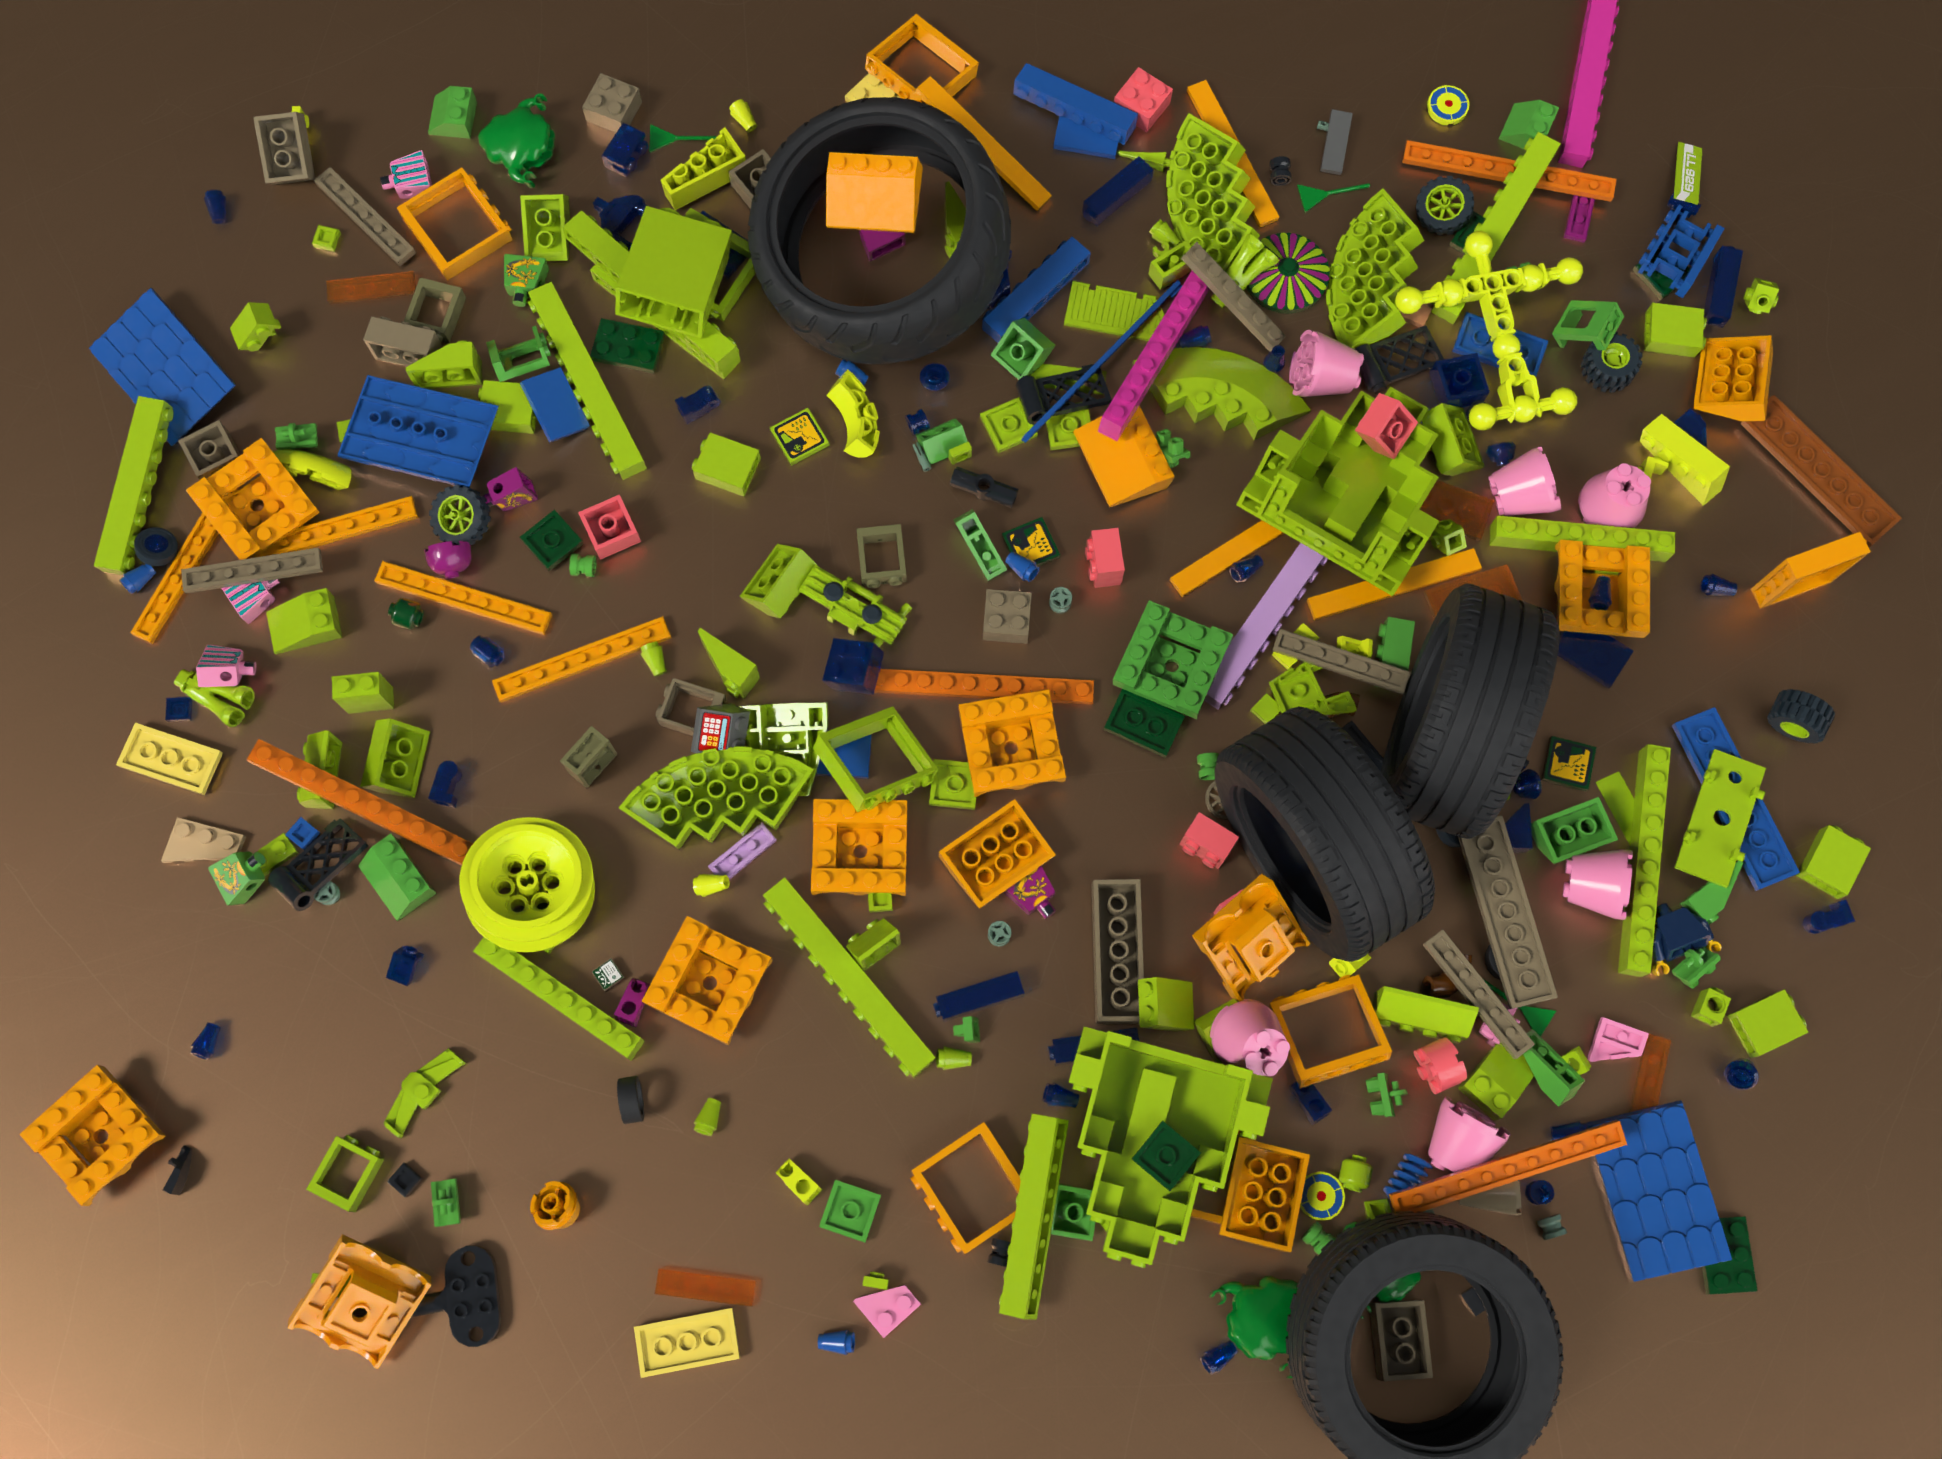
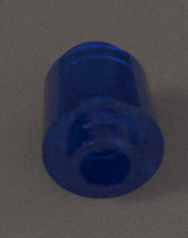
M1674 192L1666 205L1670 207V210L1675 211L1680 204L1683 206L1680 212L1684 213L1685 210L1689 212L1686 217L1688 219L1691 215L1695 216L1701 207L1699 203L1696 205L1674 199Z
M479 635L470 644L472 654L489 667L498 666L504 660V649L488 637Z

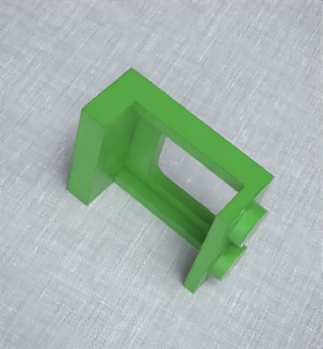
M1571 300L1557 326L1554 328L1552 335L1560 348H1564L1568 340L1593 341L1597 350H1606L1624 315L1617 302ZM1581 310L1595 311L1587 327L1575 328L1583 315Z
M536 326L532 327L534 339L502 350H498L495 340L486 342L499 382L550 365L548 356H551L547 341L544 333H539ZM540 350L541 358L513 367L512 359Z

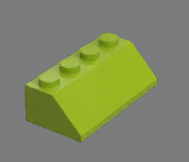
M1383 986L1374 992L1372 1004L1382 1027L1395 1025L1399 1026L1400 1031L1409 1033L1417 1030L1423 1032V1036L1437 1038V1035L1443 1036L1452 1043H1460V1041L1469 1038L1479 1011V1007Z

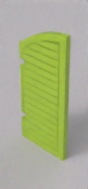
M1073 281L1064 325L1122 336L1157 299L1156 296L1147 294L1143 295V299L1136 298V292L1096 285V291L1089 290L1090 284ZM1161 306L1129 338L1149 341L1164 317Z

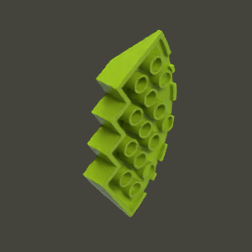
M1188 113L1180 127L1174 150L1171 151L1170 167L1167 170L1166 176L1168 212L1171 217L1174 233L1181 241L1180 243L1186 240L1192 247L1197 242L1226 271L1236 258L1247 235L1250 233L1257 239L1260 237V234L1253 227L1245 223L1255 208L1249 199L1241 195L1251 178L1244 170L1236 166L1246 150L1235 139ZM1208 185L1212 191L1209 192L1208 190L1202 189V187H1206Z
M1383 188L1363 206L1364 210L1356 219L1353 218L1350 222L1347 233L1342 235L1336 247L1337 252L1329 268L1330 277L1328 289L1326 290L1329 320L1337 340L1353 349L1387 338L1406 324V321L1395 305V298L1400 289L1407 287L1403 280L1418 269L1410 252L1425 241L1418 227Z
M1174 348L1150 387L1151 393L1165 415L1184 406L1193 422L1197 423L1214 414L1224 432L1244 423L1254 440L1311 412L1302 397L1294 395V389L1278 374L1250 358L1215 348Z
M729 747L726 750L719 751L716 748L704 750L702 753H695L674 760L666 767L654 772L628 795L619 809L679 850L692 831L713 843L724 825H727L744 837L757 818L774 830H777L791 810L814 769L796 759L770 750L752 747Z

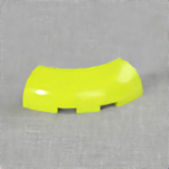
M847 369L826 396L837 406L846 423L847 443L844 452L858 458L868 457L874 453L879 440L880 431L877 430L876 422L878 414L874 403H870L865 394L866 388Z
M283 449L272 451L291 476L297 477L298 474L310 475L309 478L312 481L327 485L336 490L349 487L351 469L347 465L321 455L300 450Z

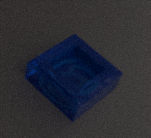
M190 697L166 698L165 720L167 722L191 721L192 699Z

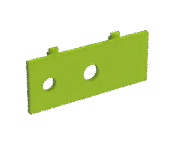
M1716 749L1713 750L1707 770L1703 776L1704 779L1687 831L1683 836V843L1674 867L1675 869L1719 886L1728 887L1736 860L1743 862L1746 853L1740 851L1756 798L1763 800L1765 791L1760 790L1766 770L1765 767ZM1729 773H1738L1741 777L1740 783L1731 782L1729 780ZM1716 811L1727 813L1730 819L1728 825L1721 826L1717 824L1713 818Z

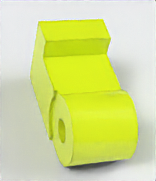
M790 1158L775 1172L807 1206L823 1190Z

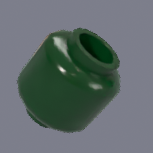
M399 598L396 603L392 602L390 604L388 615L391 616V623L393 625L413 630L416 626H420L424 610L421 609V605L418 602Z

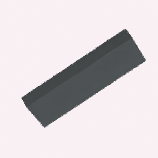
M1331 110L1320 168L1321 172L1336 175L1342 174L1353 113Z

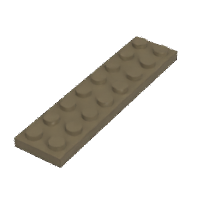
M1497 816L1490 827L1480 835L1471 839L1458 838L1510 1009H1515L1555 999L1558 996L1503 816Z

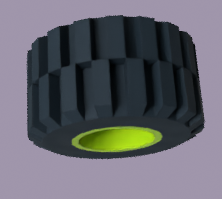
M1615 332L1606 350H1597L1592 341L1581 363V368H1584L1582 375L1588 376L1585 381L1588 384L1590 382L1594 383L1592 386L1594 389L1600 387L1601 392H1606L1609 389V392L1613 393L1616 389L1621 391L1625 386L1627 387L1640 370L1639 368L1642 365L1641 358L1643 357L1642 352H1638L1640 349L1639 345H1634L1635 340L1633 338L1628 339L1626 334L1620 336L1618 332Z
M1788 689L1779 692L1767 719L1771 727L1780 734L1795 741L1815 744L1825 739L1834 720L1835 712L1827 702L1813 694Z

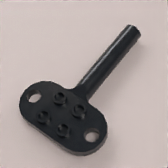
M465 1246L457 1249L449 1257L445 1265L444 1290L425 1294L411 1317L446 1312L449 1317L452 1335L459 1343L467 1347H479L489 1343L497 1335L501 1327L497 1272L491 1254L479 1246ZM468 1251L473 1252L475 1255V1261L470 1266L465 1265L463 1262V1256ZM357 1308L353 1311V1315L358 1318L364 1317L367 1314L364 1308ZM474 1327H480L483 1330V1337L480 1341H474L471 1338V1331Z

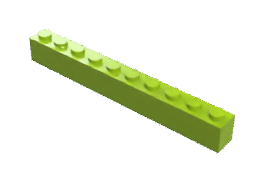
M1540 132L1536 134L1534 139L1529 138L1524 147L1526 153L1524 156L1521 154L1518 156L1513 165L1516 167L1514 173L1511 171L1508 173L1503 182L1506 184L1503 190L1499 188L1493 199L1496 203L1493 207L1489 205L1483 217L1486 220L1483 224L1478 223L1474 232L1484 231L1490 235L1493 241V247L1488 254L1490 262L1561 144ZM1465 247L1462 250L1465 255L1462 259L1458 257L1452 267L1455 270L1453 275L1450 276L1448 274L1445 280L1455 279L1459 281L1461 278L1466 280L1470 276L1480 274L1476 259L1467 254ZM1433 302L1431 304L1434 307L1431 313L1454 324L1467 302L1458 303L1452 307L1442 305L1440 308H1436Z
M581 210L563 226L566 239L618 283L629 253L628 248L621 241L618 243L608 229H602L593 216H587ZM707 321L702 339L670 330L718 373L737 357L735 341L729 336L725 337L715 323Z
M552 281L529 291L528 294L531 300L528 301L530 309L533 314L538 313L540 318L536 320L541 330L547 331L548 336H546V340L550 348H556L558 353L554 355L560 367L565 366L567 371L563 373L568 383L574 384L576 389L573 390L577 401H583L585 407L582 410L587 420L592 419L594 425L591 428L596 438L601 437L604 442L600 446L605 456H611L613 461L610 462V465L615 475L619 473L622 480H625L646 470L644 460Z
M1647 744L1639 750L1630 840V850L1633 851V857L1628 861V864L1632 865L1629 903L1627 907H1624V911L1627 913L1622 925L1618 973L1643 977L1651 973L1671 752L1669 747Z
M785 877L763 894L766 900L763 904L771 914L777 913L781 918L778 922L786 932L788 930L792 931L795 935L793 941L801 950L804 947L810 953L808 959L816 968L819 965L825 971L823 977L831 986L834 983L840 989L838 995L846 1004L849 1001L855 1007L853 1013L861 1022L864 1019L870 1025L868 1031L876 1040L881 1038L886 1044L883 1049L891 1058L896 1056L901 1062L898 1067L906 1076L911 1074L915 1078L936 1060L932 1052Z

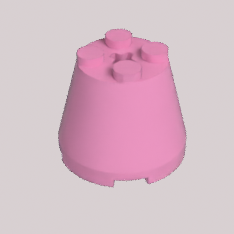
M1306 330L1301 335L1300 341L1302 343L1298 351L1293 353L1289 374V382L1294 384V395L1311 397L1348 394L1353 388L1359 387L1361 382L1359 371L1364 360L1363 354L1318 331Z
M1542 446L1529 450L1488 477L1492 495L1495 496L1499 516L1551 513L1561 510L1560 498L1556 495V483L1546 454H1542Z
M1626 463L1593 476L1583 486L1578 497V504L1584 517L1583 521L1586 524L1636 528L1646 512L1650 493V477L1639 468Z
M1626 849L1574 855L1572 859H1567L1565 873L1570 875L1569 883L1564 882L1563 897H1567V902L1613 919L1625 920L1627 912L1623 911V906L1627 907L1629 903L1632 865L1627 863L1628 859H1632L1633 851Z
M1244 999V1001L1237 1002L1229 1007L1225 1006L1218 1013L1211 1026L1210 1038H1212L1214 1054L1225 1065L1230 1064L1252 1070L1253 1074L1274 1076L1287 1059L1290 1045L1285 1038L1277 1016L1262 1002Z
M1445 1096L1439 1108L1428 1150L1429 1158L1432 1160L1431 1164L1443 1171L1447 1168L1452 1172H1457L1488 1162L1507 1143L1511 1133L1502 1126L1500 1129L1497 1128L1496 1123L1491 1118L1460 1101L1453 1104L1451 1102L1452 1099Z

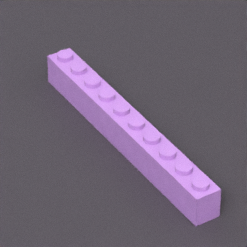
M1302 543L1299 544L1233 638L1204 701L1218 710L1222 704L1227 706L1233 697V694L1230 693L1235 686L1237 688L1241 686L1246 678L1243 675L1246 669L1252 670L1258 661L1255 656L1259 651L1263 653L1270 644V641L1267 639L1271 633L1277 634L1283 625L1280 623L1283 616L1288 618L1294 609L1292 603L1295 599L1300 601L1307 590L1304 586L1307 582L1312 583L1319 573L1316 571L1319 565L1324 566L1328 558Z

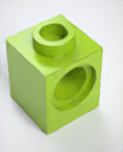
M1715 987L1702 990L1691 1017L1712 1027L1722 1024L1731 998L1724 995V991ZM1709 1000H1712L1715 1004L1714 1011L1708 1005Z

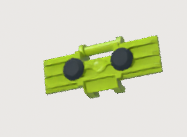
M814 565L798 590L830 609L827 621L833 624L837 620L847 626L848 633L855 636L857 628L860 627L891 645L907 621L906 617L881 603L884 596L876 595L854 582L850 576L842 581L817 565ZM850 589L872 603L866 605L846 592Z

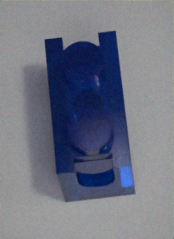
M622 123L601 155L604 166L627 178L629 173L635 170L640 156L644 155L648 149V143L644 140L646 137L645 133Z

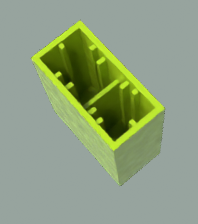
M646 206L616 286L615 315L702 339L729 259L732 230L723 228L721 224L713 220L698 221L681 216L671 208L656 209Z

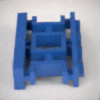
M1679 204L1675 211L1670 210L1664 219L1667 224H1661L1655 234L1658 236V239H1652L1647 247L1650 252H1645L1638 262L1642 265L1638 273L1642 274L1645 270L1648 272L1646 275L1650 277L1655 270L1673 280L1669 288L1674 289L1676 287L1678 290L1675 295L1683 298L1694 283L1725 228L1717 224L1712 229L1710 228V223H1707L1704 229L1685 220L1689 212L1686 210L1684 213L1680 210L1683 206ZM1674 220H1677L1675 229L1670 235L1667 234ZM1705 236L1708 237L1702 249L1698 251L1697 249ZM1671 242L1690 251L1687 258L1668 248ZM1660 248L1661 251L1654 263H1651L1652 257L1657 249ZM1689 264L1691 267L1683 280L1680 279Z

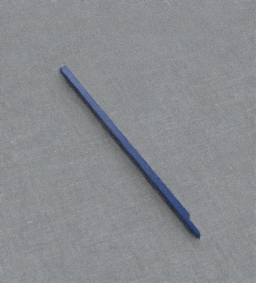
M1177 280L1022 437L1021 440L1024 443L1167 300L1168 296L1173 297L1181 289V282Z

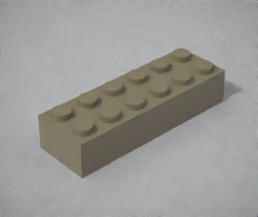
M1140 879L1093 880L1091 891L1095 1024H1140L1138 979H1144Z

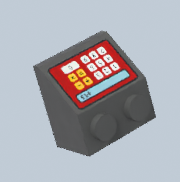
M731 703L697 707L691 752L702 753L704 750L714 748L719 751L726 750L729 747H745L750 711Z

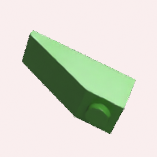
M973 509L954 519L956 526L988 581L1007 570Z
M1736 861L1727 888L1708 881L1680 903L1682 908H1687L1691 913L1706 919L1709 925L1719 918L1717 913L1724 909L1743 862Z
M1532 1029L1526 1034L1535 1045L1523 1055L1541 1090L1559 1107L1575 1096L1585 1080Z

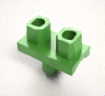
M289 423L288 426L275 427L277 450H294L295 448L305 447L315 448L318 446L317 425L315 423L302 425Z
M1168 429L1156 432V440L1170 468L1177 466L1180 458H1190V451L1184 448L1183 439L1180 437L1172 438L1171 431Z
M1706 947L1696 951L1688 949L1684 953L1686 958L1672 970V973L1682 980L1685 985L1694 989L1699 984V978L1704 974H1711L1716 969L1715 964L1721 960L1720 955L1711 952Z
M1378 1073L1377 1077L1367 1079L1366 1086L1368 1093L1381 1092L1382 1101L1370 1102L1372 1115H1385V1117L1389 1118L1395 1117L1392 1097H1394L1396 1106L1403 1105L1401 1096L1407 1095L1408 1092L1407 1089L1400 1090L1398 1081L1391 1082L1393 1089L1391 1091L1387 1073Z
M457 1179L431 1182L434 1227L461 1223Z

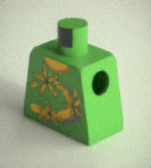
M512 254L504 255V287L508 295L514 296L512 303L515 306L524 307L527 298H530L528 292L544 285L549 272V266L545 258Z
M250 851L236 852L208 867L227 906L245 904L265 881V876L260 867L266 860L261 853L255 852L253 854Z

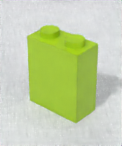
M1652 303L1645 312L1644 351L1696 357L1706 344V338L1703 337V330L1707 319L1704 317V309Z
M484 380L483 387L478 392L479 401L499 406L491 430L534 434L537 417L520 383Z
M710 432L707 439L704 438L701 443L699 458H695L692 464L695 479L745 496L761 459L759 450Z
M379 672L332 676V699L348 714L394 709L393 687Z
M1827 825L1818 831L1799 869L1800 873L1796 876L1836 899H1840L1849 894L1871 848L1864 845L1861 839L1850 837L1843 833L1841 828Z
M1161 977L1138 979L1139 1023L1141 1028L1175 1032L1194 1030L1192 982Z
M1785 989L1727 1015L1750 1058L1761 1056L1809 1033L1806 1028V1021L1798 1014L1794 1007L1793 998Z

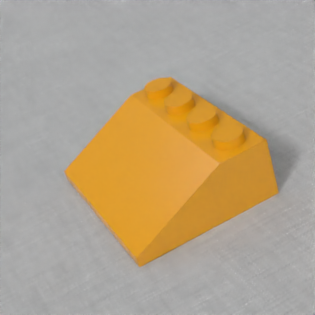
M829 152L826 176V227L915 233L923 172L919 158Z
M1772 335L1706 338L1705 347L1701 350L1694 409L1739 421H1765L1773 358Z
M1140 405L1118 441L1098 432L1102 416L1073 431L1109 507L1167 489L1175 477Z
M1015 799L939 851L940 860L979 909L1056 856Z
M1238 1137L1219 1235L1281 1252H1291L1310 1155Z

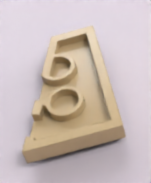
M177 817L161 862L222 860L233 853L241 852L246 836Z

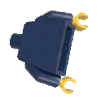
M1663 903L1656 908L1658 918L1655 920L1652 958L1656 961L1652 966V973L1655 976H1659L1658 968L1660 966L1663 967L1664 974L1669 973L1670 968L1663 962L1664 959L1669 962L1684 956L1688 949L1696 951L1706 947L1712 952V946L1715 952L1721 950V944L1713 941L1714 935L1706 919L1691 913L1687 908H1680L1672 912L1667 903Z

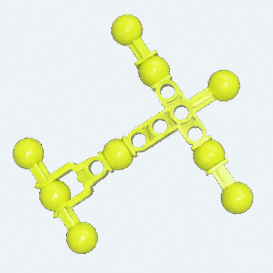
M1476 231L1467 237L1465 250L1469 256L1476 259L1479 275L1470 276L1466 280L1461 278L1459 281L1447 279L1437 282L1431 290L1420 291L1416 287L1407 286L1400 289L1395 298L1396 307L1404 314H1413L1421 308L1422 304L1434 302L1435 307L1440 308L1442 305L1452 307L1458 303L1479 300L1487 332L1492 337L1490 339L1493 342L1492 351L1495 357L1500 359L1497 361V365H1499L1498 371L1501 385L1498 387L1497 392L1502 407L1494 408L1488 403L1474 405L1469 413V422L1473 428L1485 431L1492 428L1496 421L1508 419L1510 423L1513 420L1526 423L1531 421L1535 415L1541 417L1542 412L1549 410L1558 415L1571 413L1577 405V396L1570 388H1558L1553 391L1550 397L1539 399L1540 395L1536 377L1529 374L1526 363L1521 357L1522 352L1519 353L1520 341L1513 335L1516 333V329H1513L1514 319L1507 295L1513 291L1518 293L1521 290L1533 292L1537 289H1542L1549 281L1558 280L1565 285L1574 284L1581 279L1583 274L1581 262L1574 257H1567L1560 260L1557 266L1546 269L1544 263H1540L1538 266L1528 264L1518 269L1493 272L1488 255L1493 247V241L1486 232ZM1511 386H1522L1525 395L1514 398Z

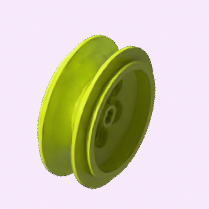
M535 817L516 818L490 828L470 847L460 871V894L471 923L486 940L510 951L537 952L561 944L581 928L589 916L594 902L595 880L592 862L585 846L569 829L548 819ZM537 865L545 866L542 871L534 870ZM515 867L521 868V871L517 874L510 873ZM552 882L559 884L555 889H549L547 886ZM503 888L511 889L508 894L499 893ZM540 903L549 904L546 909L540 910L537 908ZM518 905L525 907L521 912L513 911L514 907Z

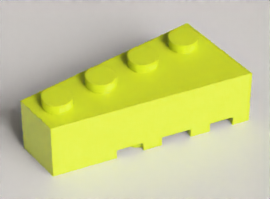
M725 127L719 131V136L708 140L703 149L691 154L690 159L686 163H680L661 179L665 196L674 210L729 183V171L746 160L744 153Z
M1663 414L1659 415L1643 429L1640 438L1642 445L1654 457H1659L1663 461L1668 462L1667 470L1703 506L1722 491L1730 468L1728 464Z

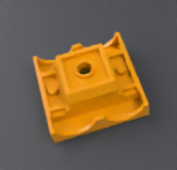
M262 438L244 449L242 455L207 479L205 477L186 489L187 493L239 560L256 558L320 513ZM258 473L261 474L259 477L251 481L249 484L238 490L236 493H234L227 499H222L228 494H230L232 491L243 485L245 482L256 476ZM261 500L264 503L263 509L258 512L253 511V502Z
M1559 540L1555 545V550H1557L1559 557V567L1554 586V592L1558 596L1556 621L1559 631L1645 638L1650 633V547L1627 546L1624 549L1583 545V541ZM1582 569L1620 572L1621 574L1618 576L1584 573ZM1591 591H1595L1600 595L1599 601L1591 599Z
M1049 689L958 705L974 797L1001 789H1024L1030 785L1042 782H1065L1066 774L1060 753ZM1012 743L1017 746L1018 750L1015 754H1008L1004 749L1005 746Z
M814 799L811 894L817 895L829 892L853 895L891 893L906 896L907 800L884 801L871 810L865 809L857 812L847 799ZM859 846L867 849V854L863 858H858L854 855V850Z
M1260 874L1192 935L1201 951L1209 957L1223 979L1222 984L1231 998L1238 1002L1244 1001L1245 992L1255 981L1261 982L1266 977L1273 978L1280 972L1278 966L1295 952L1294 948L1300 946L1308 947L1310 945L1273 880L1263 874ZM1231 944L1236 947L1239 954L1243 958L1244 963L1241 962Z
M686 916L642 1002L729 1046L739 1020L752 1002L756 988L773 959ZM713 977L717 980V985L713 990L704 988V982L707 978Z
M96 1065L19 1134L31 1149L39 1153L67 1185L66 1189L81 1206H90L93 1203V1198L104 1186L115 1178L124 1175L132 1168L131 1164L140 1153L153 1143L166 1137L107 1068L101 1065ZM102 1130H106L108 1139L100 1144L97 1138L98 1134ZM63 1136H67V1138L74 1144V1146L91 1164L90 1166L86 1164V1162L80 1157V1155L73 1149V1147L67 1142V1140Z
M342 1234L304 1299L301 1298L289 1317L287 1328L291 1330L301 1328L311 1331L321 1337L330 1348L337 1351L339 1349H349L357 1352L368 1359L374 1368L379 1369L432 1285L431 1276ZM351 1275V1279L330 1311L329 1308ZM357 1308H364L367 1314L364 1317L358 1318L353 1315V1311Z

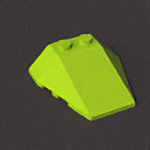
M828 702L738 706L750 711L746 735L748 747L774 751L775 753L796 759L814 769L799 796H810L820 760L813 746L818 735L828 730Z

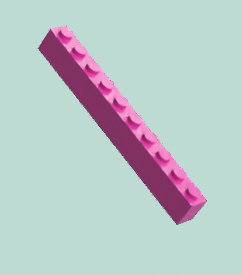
M1588 0L1558 163L1583 168L1586 161H1590L1594 148H1591V143L1594 142L1597 134L1594 126L1597 125L1600 117V112L1597 110L1603 100V94L1600 93L1607 79V76H1604V71H1607L1610 62L1607 54L1610 53L1613 41H1610V38L1613 36L1616 28V23H1613L1618 15L1619 6L1616 5L1619 0Z
M1193 271L1189 274L1103 414L1098 429L1099 433L1115 441L1119 440L1210 290Z

